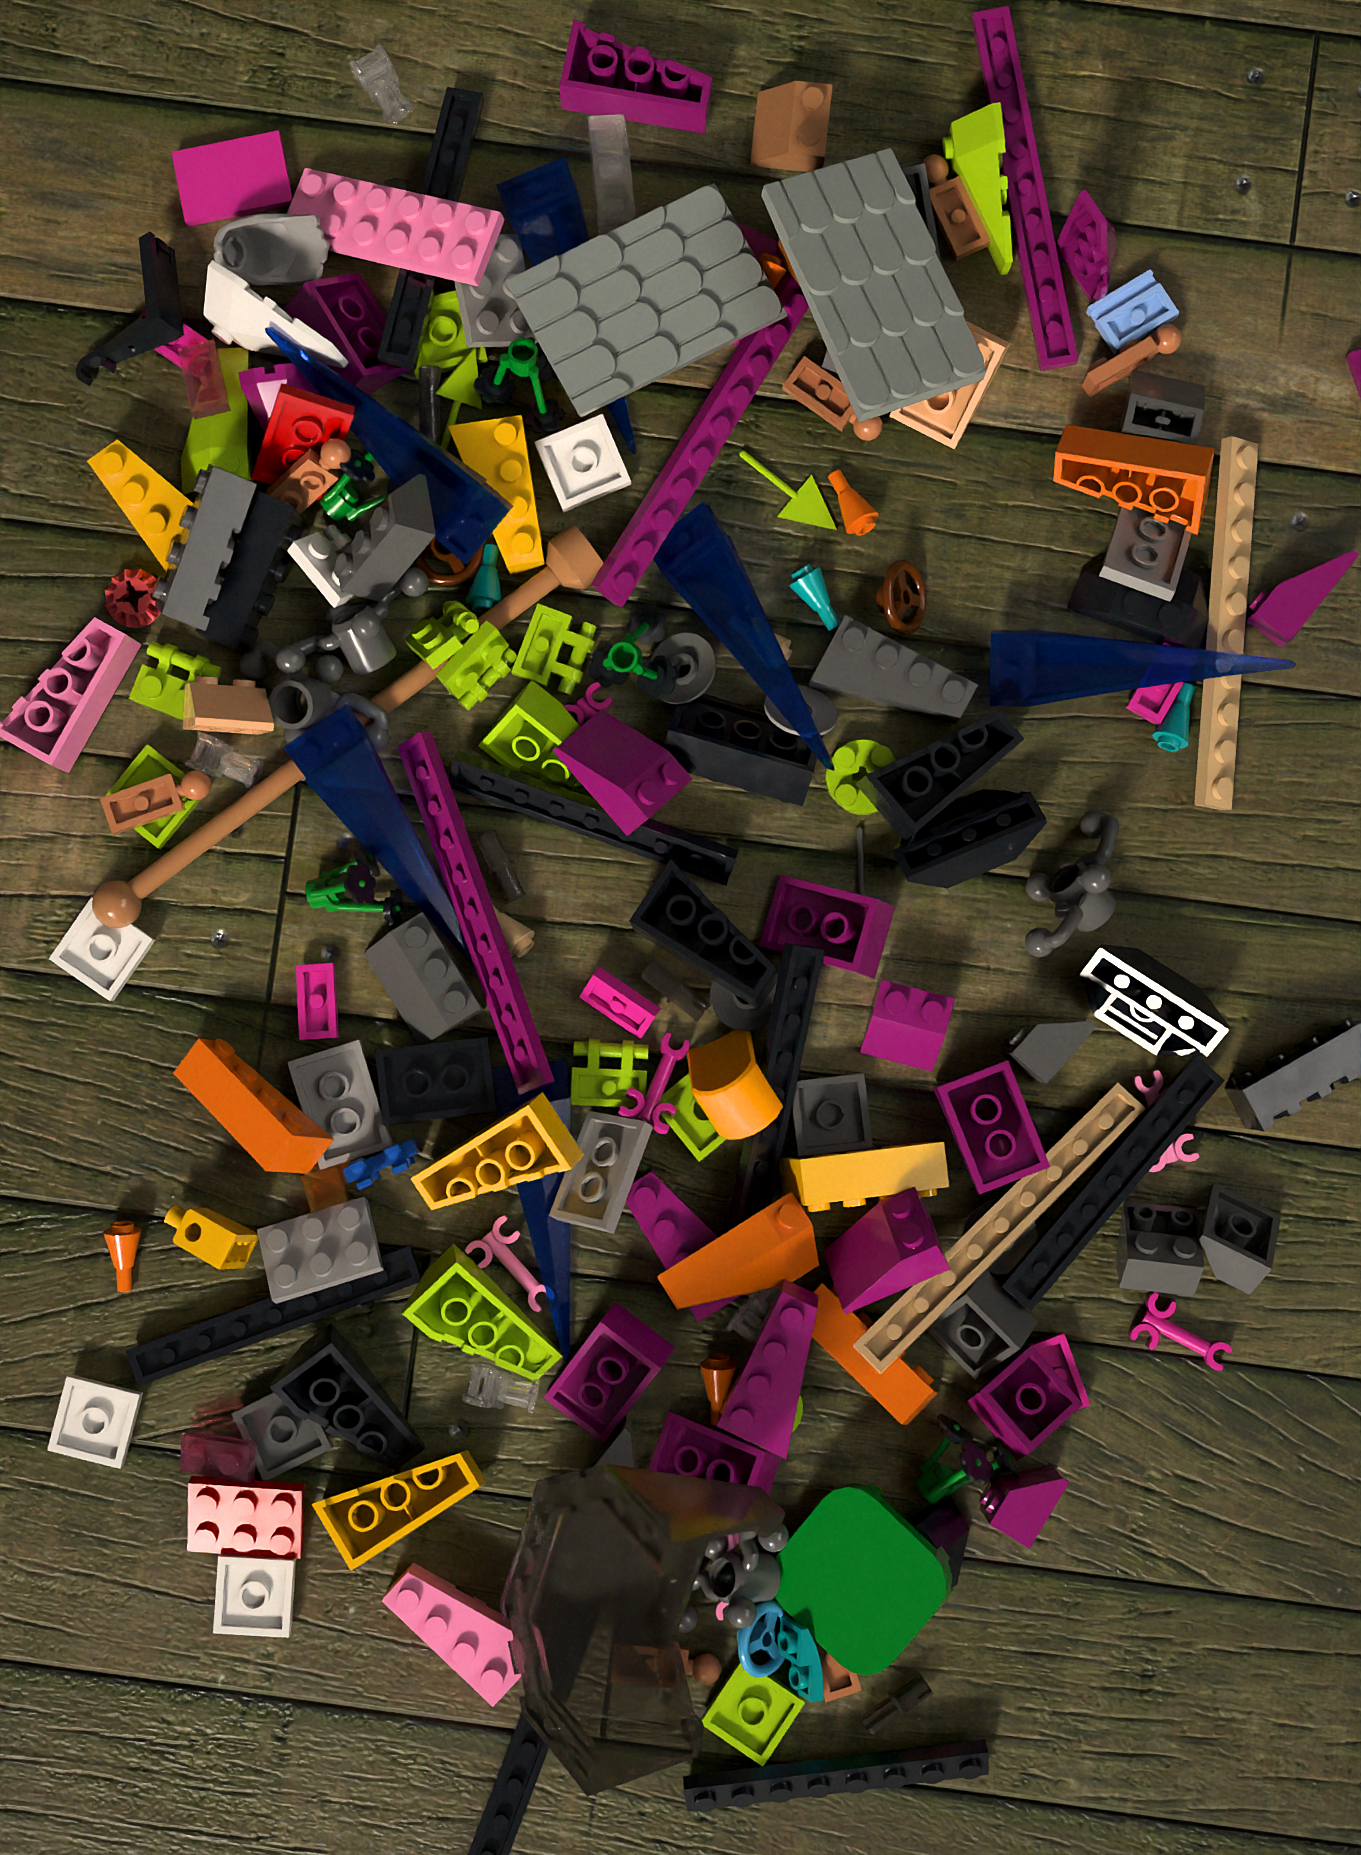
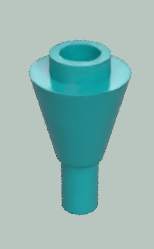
M493 544L485 545L482 566L479 568L465 599L466 603L472 606L473 611L484 614L501 601L499 576L496 569L499 547Z
M809 563L793 573L791 577L794 582L788 586L814 611H817L828 631L839 626L841 622L829 604L830 598L820 566L813 569Z
M1183 683L1175 703L1172 704L1161 724L1158 725L1152 734L1153 739L1158 742L1157 745L1166 751L1177 752L1179 749L1188 747L1189 706L1195 691L1193 685Z

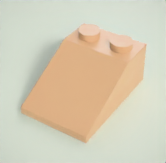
M966 321L984 357L983 364L987 370L984 380L890 413V417L953 449L957 447L1011 344Z
M196 676L195 683L189 682L185 684L183 729L253 735L274 731V721L266 689L255 688L256 681L233 680V686L218 685V678Z

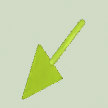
M475 347L435 392V394L454 400L435 462L436 469H441L451 438L448 426L455 424L460 404L464 403L482 410L481 396L473 387L474 381L479 377Z
M740 451L739 455L741 458L792 498L778 514V518L837 530L812 474L796 492L746 451Z

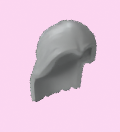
M253 214L244 216L222 226L218 230L213 244L216 263L236 274L247 283L257 286L304 285L307 281L320 279L324 269L323 263L327 260L330 246L328 240L323 236L324 232L320 227V218L312 214Z

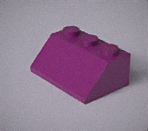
M359 273L307 281L285 307L292 320L294 317L299 319L323 336L349 362L345 368L318 363L341 401L367 396L410 370L379 362L377 355L387 318Z

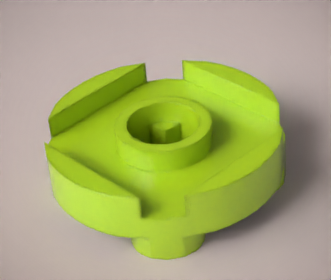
M872 740L851 741L836 750L827 766L825 775L826 787L832 799L843 807L844 810L852 814L868 815L878 812L876 807L856 785L858 781H853L852 775L858 773L860 767H865L867 773H871L893 763L896 759L891 750Z

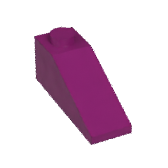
M1353 550L1284 581L1269 592L1262 589L1248 606L1253 612L1246 621L1281 648L1291 641L1359 554Z

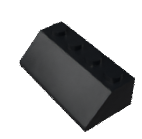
M703 693L691 702L677 704L668 729L664 748L674 756L687 773L707 778L713 782L735 786L747 792L779 799L785 803L803 806L824 735L805 737L791 734L776 726L768 718L765 711Z

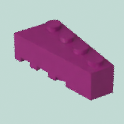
M573 19L559 85L561 109L705 134L711 105V76L670 59L666 61L651 56L649 50L636 46L635 49L617 42L615 36L604 31L598 34L587 29L586 24Z
M653 1170L648 1171L633 1181L626 1204L666 1270L720 1237ZM743 1294L689 1308L699 1322Z
M784 1279L720 1409L717 1427L784 1459L787 1458L819 1295Z

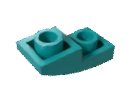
M782 1616L777 1641L779 1654L791 1661V1668L789 1669L790 1689L810 1703L823 1700V1674L813 1637L808 1628L789 1616Z

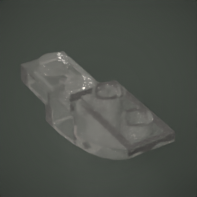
M624 114L587 116L597 236L605 235L635 219L631 164Z

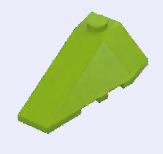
M998 102L951 122L948 136L942 139V149L945 160L950 159L953 177L960 176L991 241L987 248L1000 275H1007L1013 263L1010 214L1008 210L1002 211V205H1006L1008 179L1007 176L1000 174L999 171L1002 168V153H1005L1006 149L1001 103Z
M243 347L212 349L181 457L182 494L185 497L197 496L198 492L193 490L195 479L200 469L207 470L209 463L257 484V480L251 479L255 463L253 410L241 388L239 372L251 369L250 350Z
M531 680L510 703L478 746L506 768L518 772L521 770L540 778V780L593 798L553 752L558 745L578 730L580 725L557 699Z
M455 1244L447 1249L426 1270L402 1310V1314L429 1338L439 1342L444 1340L459 1346L463 1352L470 1355L475 1353L495 1361L497 1366L533 1381H537L563 1356L562 1352L499 1286Z

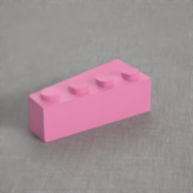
M94 617L62 652L63 657L51 670L47 668L38 678L40 682L26 697L21 696L12 706L14 710L3 722H0V737L51 766L69 773L142 644Z
M413 1562L390 1586L381 1601L494 1707L546 1650L548 1638L538 1632L534 1633L520 1625L519 1621L510 1616L500 1614L486 1606L487 1603L461 1592L455 1588V1585Z

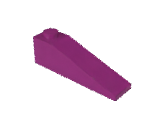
M1085 189L1078 194L1057 240L1056 248L1057 253L1091 304L1104 298L1108 291L1118 241L1114 227L1105 219Z

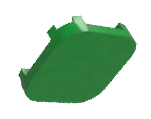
M851 1483L841 1485L824 1497L789 1539L784 1549L780 1550L775 1560L780 1570V1586L775 1598L796 1622L808 1628L813 1639L840 1665L852 1673L866 1676L880 1673L899 1658L900 1654L928 1621L947 1602L954 1588L951 1587L952 1573L948 1560L951 1558L941 1546L936 1549L881 1497L884 1491L872 1483L870 1485Z

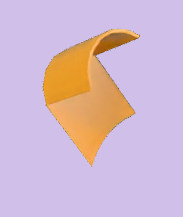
M735 1029L710 1043L688 1049L687 1060L692 1094L719 1136L728 1140H734L754 1135L766 1128L778 1116L783 1105L756 1063L751 1031Z

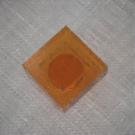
M339 1165L301 1176L311 1213L349 1201Z

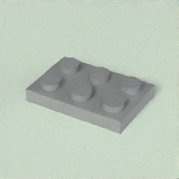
M499 234L479 287L454 281L467 347H509L513 340L533 337L535 344L538 342L505 283L506 280L526 271L519 234Z
M1120 506L1099 576L1170 602L1176 591L1192 533L1185 531L1186 525L1169 520L1168 524L1153 519L1154 513L1135 506L1132 511Z
M361 1040L287 1062L302 1112L334 1138V1141L318 1160L320 1170L382 1151L383 1148L393 1144L388 1126H383L381 1103Z
M588 1111L576 1142L584 1156L572 1169L565 1171L549 1216L558 1221L614 1234L653 1126L645 1121Z
M365 1197L257 1229L271 1299L276 1304L384 1271L369 1203Z

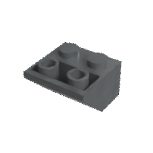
M1132 369L1117 433L1197 445L1204 414L1205 386Z
M1123 1201L1116 1258L1119 1288L1194 1296L1204 1270L1203 1250L1199 1240L1201 1232L1198 1209Z

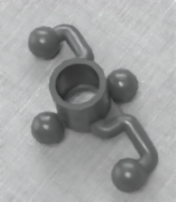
M416 567L407 569L381 602L372 600L370 607L365 604L351 607L348 603H344L334 608L330 604L326 609L325 618L331 627V633L327 636H311L294 644L281 647L275 659L277 667L281 672L293 675L299 673L304 668L305 655L317 650L331 651L338 647L341 648L356 675L367 674L384 666L397 653L381 623V620L389 613L388 604L401 592L410 597L422 595L428 588L429 581L427 575L423 570Z
M268 640L257 643L252 652H248L240 659L239 670L241 675L251 681H258L263 678L268 672L266 656L276 662L277 652L281 648ZM324 654L315 661L313 670L316 678H311L301 671L293 675L280 673L278 685L271 692L269 705L274 721L285 728V740L291 747L296 749L306 748L313 741V726L322 725L327 721L339 723L347 717L351 708L374 719V722L365 726L360 733L361 745L367 751L377 753L384 750L389 744L390 737L387 728L390 720L387 711L383 707L353 692L340 695L329 686L338 681L343 674L342 662L336 656ZM302 693L307 698V714L301 707L300 699Z
M1096 810L1087 812L1081 819L1080 828L1082 833L1089 839H1100L1097 851L1084 854L1075 864L1070 863L1062 866L1052 877L1046 873L1037 872L1030 875L1027 879L1025 890L1028 896L1035 901L1050 899L1055 904L1054 912L1056 917L1062 920L1053 933L1042 927H1036L1028 932L1025 936V947L1031 955L1035 957L1049 955L1054 948L1061 946L1069 939L1076 927L1083 932L1095 930L1102 926L1115 911L1116 899L1107 889L1111 884L1112 876L1109 869L1104 866L1112 855L1119 831V823L1114 816L1105 815L1103 812Z
M759 1509L742 1527L739 1533V1543L730 1552H726L729 1543L728 1537L723 1531L717 1528L704 1531L699 1540V1548L704 1556L712 1559L713 1564L709 1571L706 1569L694 1571L671 1590L669 1594L671 1610L668 1618L673 1630L679 1633H687L695 1628L698 1621L697 1611L693 1605L685 1603L684 1598L700 1586L705 1596L710 1600H720L723 1603H729L726 1610L727 1619L733 1626L738 1628L751 1626L757 1616L754 1603L772 1600L778 1593L780 1586L778 1563L769 1553L758 1552L754 1537L758 1534L759 1543L765 1550L770 1552L780 1551L784 1549L789 1540L788 1530L785 1525L776 1521L768 1510Z

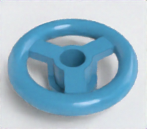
M776 1600L757 1604V1616L753 1624L746 1628H738L737 1631L740 1663L744 1670L754 1677H765L772 1674L785 1660V1657L779 1654V1647L775 1642L774 1627L777 1617H779L781 1623L782 1616H789L790 1618L791 1616ZM766 1613L764 1621L759 1620ZM761 1649L766 1651L770 1660L764 1665H756L752 1661L750 1654Z

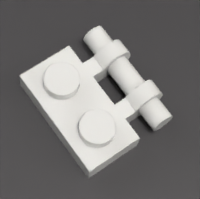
M332 524L323 531L329 543L325 541L319 532L294 541L287 551L335 608L358 596L340 591L339 577L335 572L336 560L353 541L347 533L342 534Z

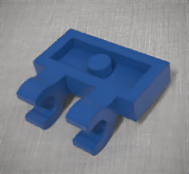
M415 1138L399 1144V1142L383 1148L384 1152L368 1159L362 1157L348 1163L349 1167L342 1169L347 1182L350 1183L357 1180V1188L361 1190L374 1184V1180L381 1178L379 1170L392 1165L391 1169L394 1175L409 1169V1165L416 1163L413 1155L422 1152L417 1139Z

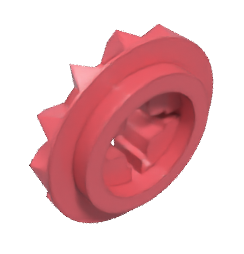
M125 569L123 573L112 577L109 587L104 590L106 595L105 607L112 618L119 624L129 628H140L154 622L161 614L155 605L157 598L152 597V591L157 578L142 569ZM129 585L136 592L145 594L138 599V612L130 602H123L124 598L130 596Z

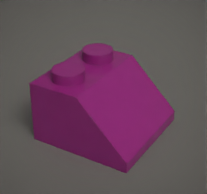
M879 980L859 1053L932 1072L946 1035L955 999L886 980Z
M1032 1345L966 1402L1016 1461L1031 1453L1083 1405Z
M1051 1464L1019 1471V1477L1016 1479L1012 1474L999 1476L995 1484L990 1482L985 1487L979 1500L982 1503L980 1510L988 1523L1030 1549L1070 1483L1058 1468Z

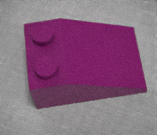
M604 710L599 711L553 750L626 836L630 835L693 779L667 749Z
M779 875L759 946L781 953L784 951L785 943L817 947L824 950L822 965L875 979L895 907L879 899Z
M1008 1060L995 1063L933 1088L947 1125L979 1195L1050 1167Z
M915 1186L880 1201L823 1251L842 1310L845 1314L950 1270L930 1213Z
M615 1302L544 1396V1399L604 1444L675 1350V1347Z
M668 1411L643 1483L739 1526H744L756 1511L764 1509L782 1457L732 1433Z

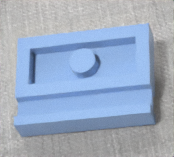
M1151 269L1106 295L1101 300L1091 304L1086 311L1087 315L1091 316L1095 322V327L1114 355L1118 354V350L1133 339L1140 341L1153 333L1157 327L1170 323L1179 315L1178 309L1166 291L1154 279Z

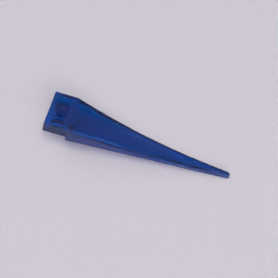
M565 157L496 185L507 217L533 266L556 255L559 256L590 240L582 200ZM624 396L607 404V407L629 450L636 455V444Z
M266 327V334L322 396L355 406L354 417L350 425L351 431L398 488L418 474L426 476L436 532L435 538L464 564H467L514 506L486 483L487 479L282 333L273 327Z
M702 502L673 525L653 559L666 580L750 674L825 768L834 771L831 757L731 537L726 534L711 507Z
M1035 629L991 630L990 707H1030L1151 686L1290 669L1295 667L1296 663L1285 659Z
M345 704L287 743L284 749L303 773L308 785L474 967L454 907L406 815L368 732L350 707Z
M566 1058L547 1060L554 1082L521 1095L518 1093L509 1065L492 1068L496 1109L499 1119L543 1092L571 1134V1089ZM557 1171L544 1175L540 1179L517 1183V1188L542 1282L546 1290L545 1293L563 1360L567 1364L570 1360V1223L558 1221L549 1216L565 1171L560 1173Z

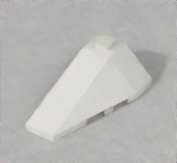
M213 260L208 265L203 315L214 325L211 332L227 345L234 341L247 350L345 368L349 363L331 342L299 319L294 317L292 320L285 311L267 296L263 300L239 276Z

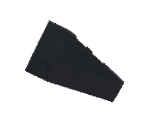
M332 1323L302 1344L270 1384V1388L296 1416L305 1421L307 1418L323 1426L325 1432L334 1437L339 1435L357 1445L359 1451L395 1471L425 1449L424 1443L362 1358Z

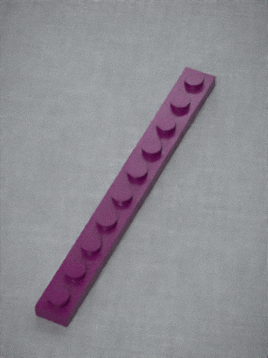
M1009 6L973 12L971 21L988 105L1001 103L1006 152L1002 153V168L1000 170L1001 174L1007 176L1008 179L1007 205L1040 371L1076 365L1078 355Z
M783 277L774 289L788 316L744 337L592 581L591 585L612 604L623 607L809 308L802 289L793 278Z
M422 731L397 747L519 1095L529 1093L554 1082V1078L431 731Z

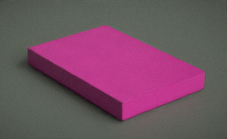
M279 130L171 152L184 219L188 227L289 207L292 202V187Z

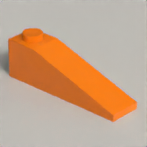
M790 1192L664 1271L657 1278L677 1310L741 1294L746 1295L764 1289L781 1287L784 1279L794 1282L819 1265L813 1225L794 1194Z

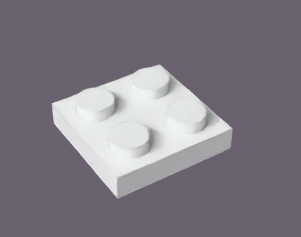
M603 414L534 442L563 513L631 485L630 477Z
M91 897L49 960L109 1001H114L156 940L134 924L123 928H110L103 925L94 915L92 909L93 898Z
M72 1374L68 1375L65 1380L47 1450L121 1469L125 1464L143 1392Z
M220 1554L217 1565L213 1633L289 1638L292 1632L296 1559Z

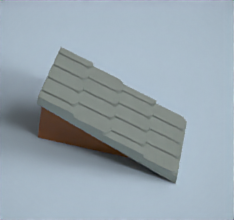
M891 148L763 186L761 196L779 236L776 254L802 289L859 423L984 380L987 372L983 364L984 357L963 316L964 309L935 253V243L915 205L916 198Z
M715 183L704 186L664 207L660 206L605 235H599L505 281L580 417L788 316Z

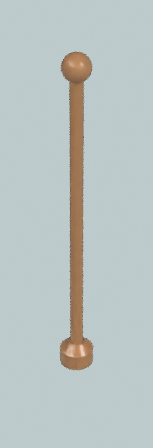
M571 524L548 541L545 562L547 566L477 618L479 628L487 620L499 631L560 584L563 587L585 590L591 585L604 564L581 531L574 524ZM474 633L469 634L460 643L464 645ZM452 656L434 670L425 661H420L371 698L370 701L383 707L389 714L437 678L436 674ZM355 710L130 881L112 880L102 884L96 890L92 900V909L95 917L103 925L110 928H123L132 924L140 915L143 898L360 736L363 728L373 723L374 719Z

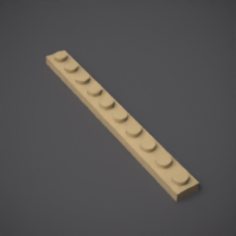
M1234 436L1221 439L1209 621L1207 626L1194 800L1195 806L1217 810L1232 809L1259 445Z
M1117 1083L1046 1153L1050 1164L1049 1168L1021 1178L945 1253L950 1270L913 1285L853 1344V1348L881 1375L1144 1113L1146 1108Z

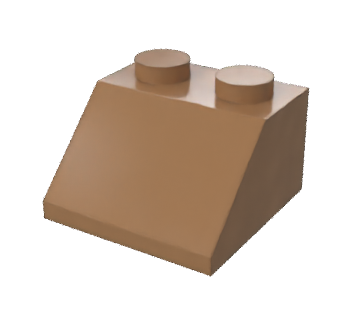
M793 81L758 92L750 166L811 173L814 170L823 168L833 85Z

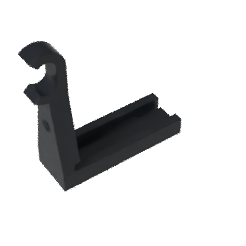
M150 231L139 237L147 315L146 317H139L105 345L81 358L76 367V376L88 386H91L93 382L91 375L95 368L102 366L114 373L116 363L171 343L184 336L175 250L170 246L168 247L160 238H155V235Z

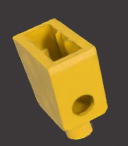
M175 1204L169 1209L164 1219L165 1225L176 1230L173 1237L174 1244L219 1270L245 1268L259 1240L257 1232L208 1208L190 1207L188 1210H185Z

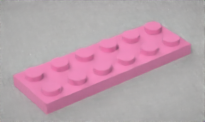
M308 168L304 169L287 214L317 215L321 220L320 227L324 232L323 236L329 242L330 247L328 251L478 287L505 220L499 211Z

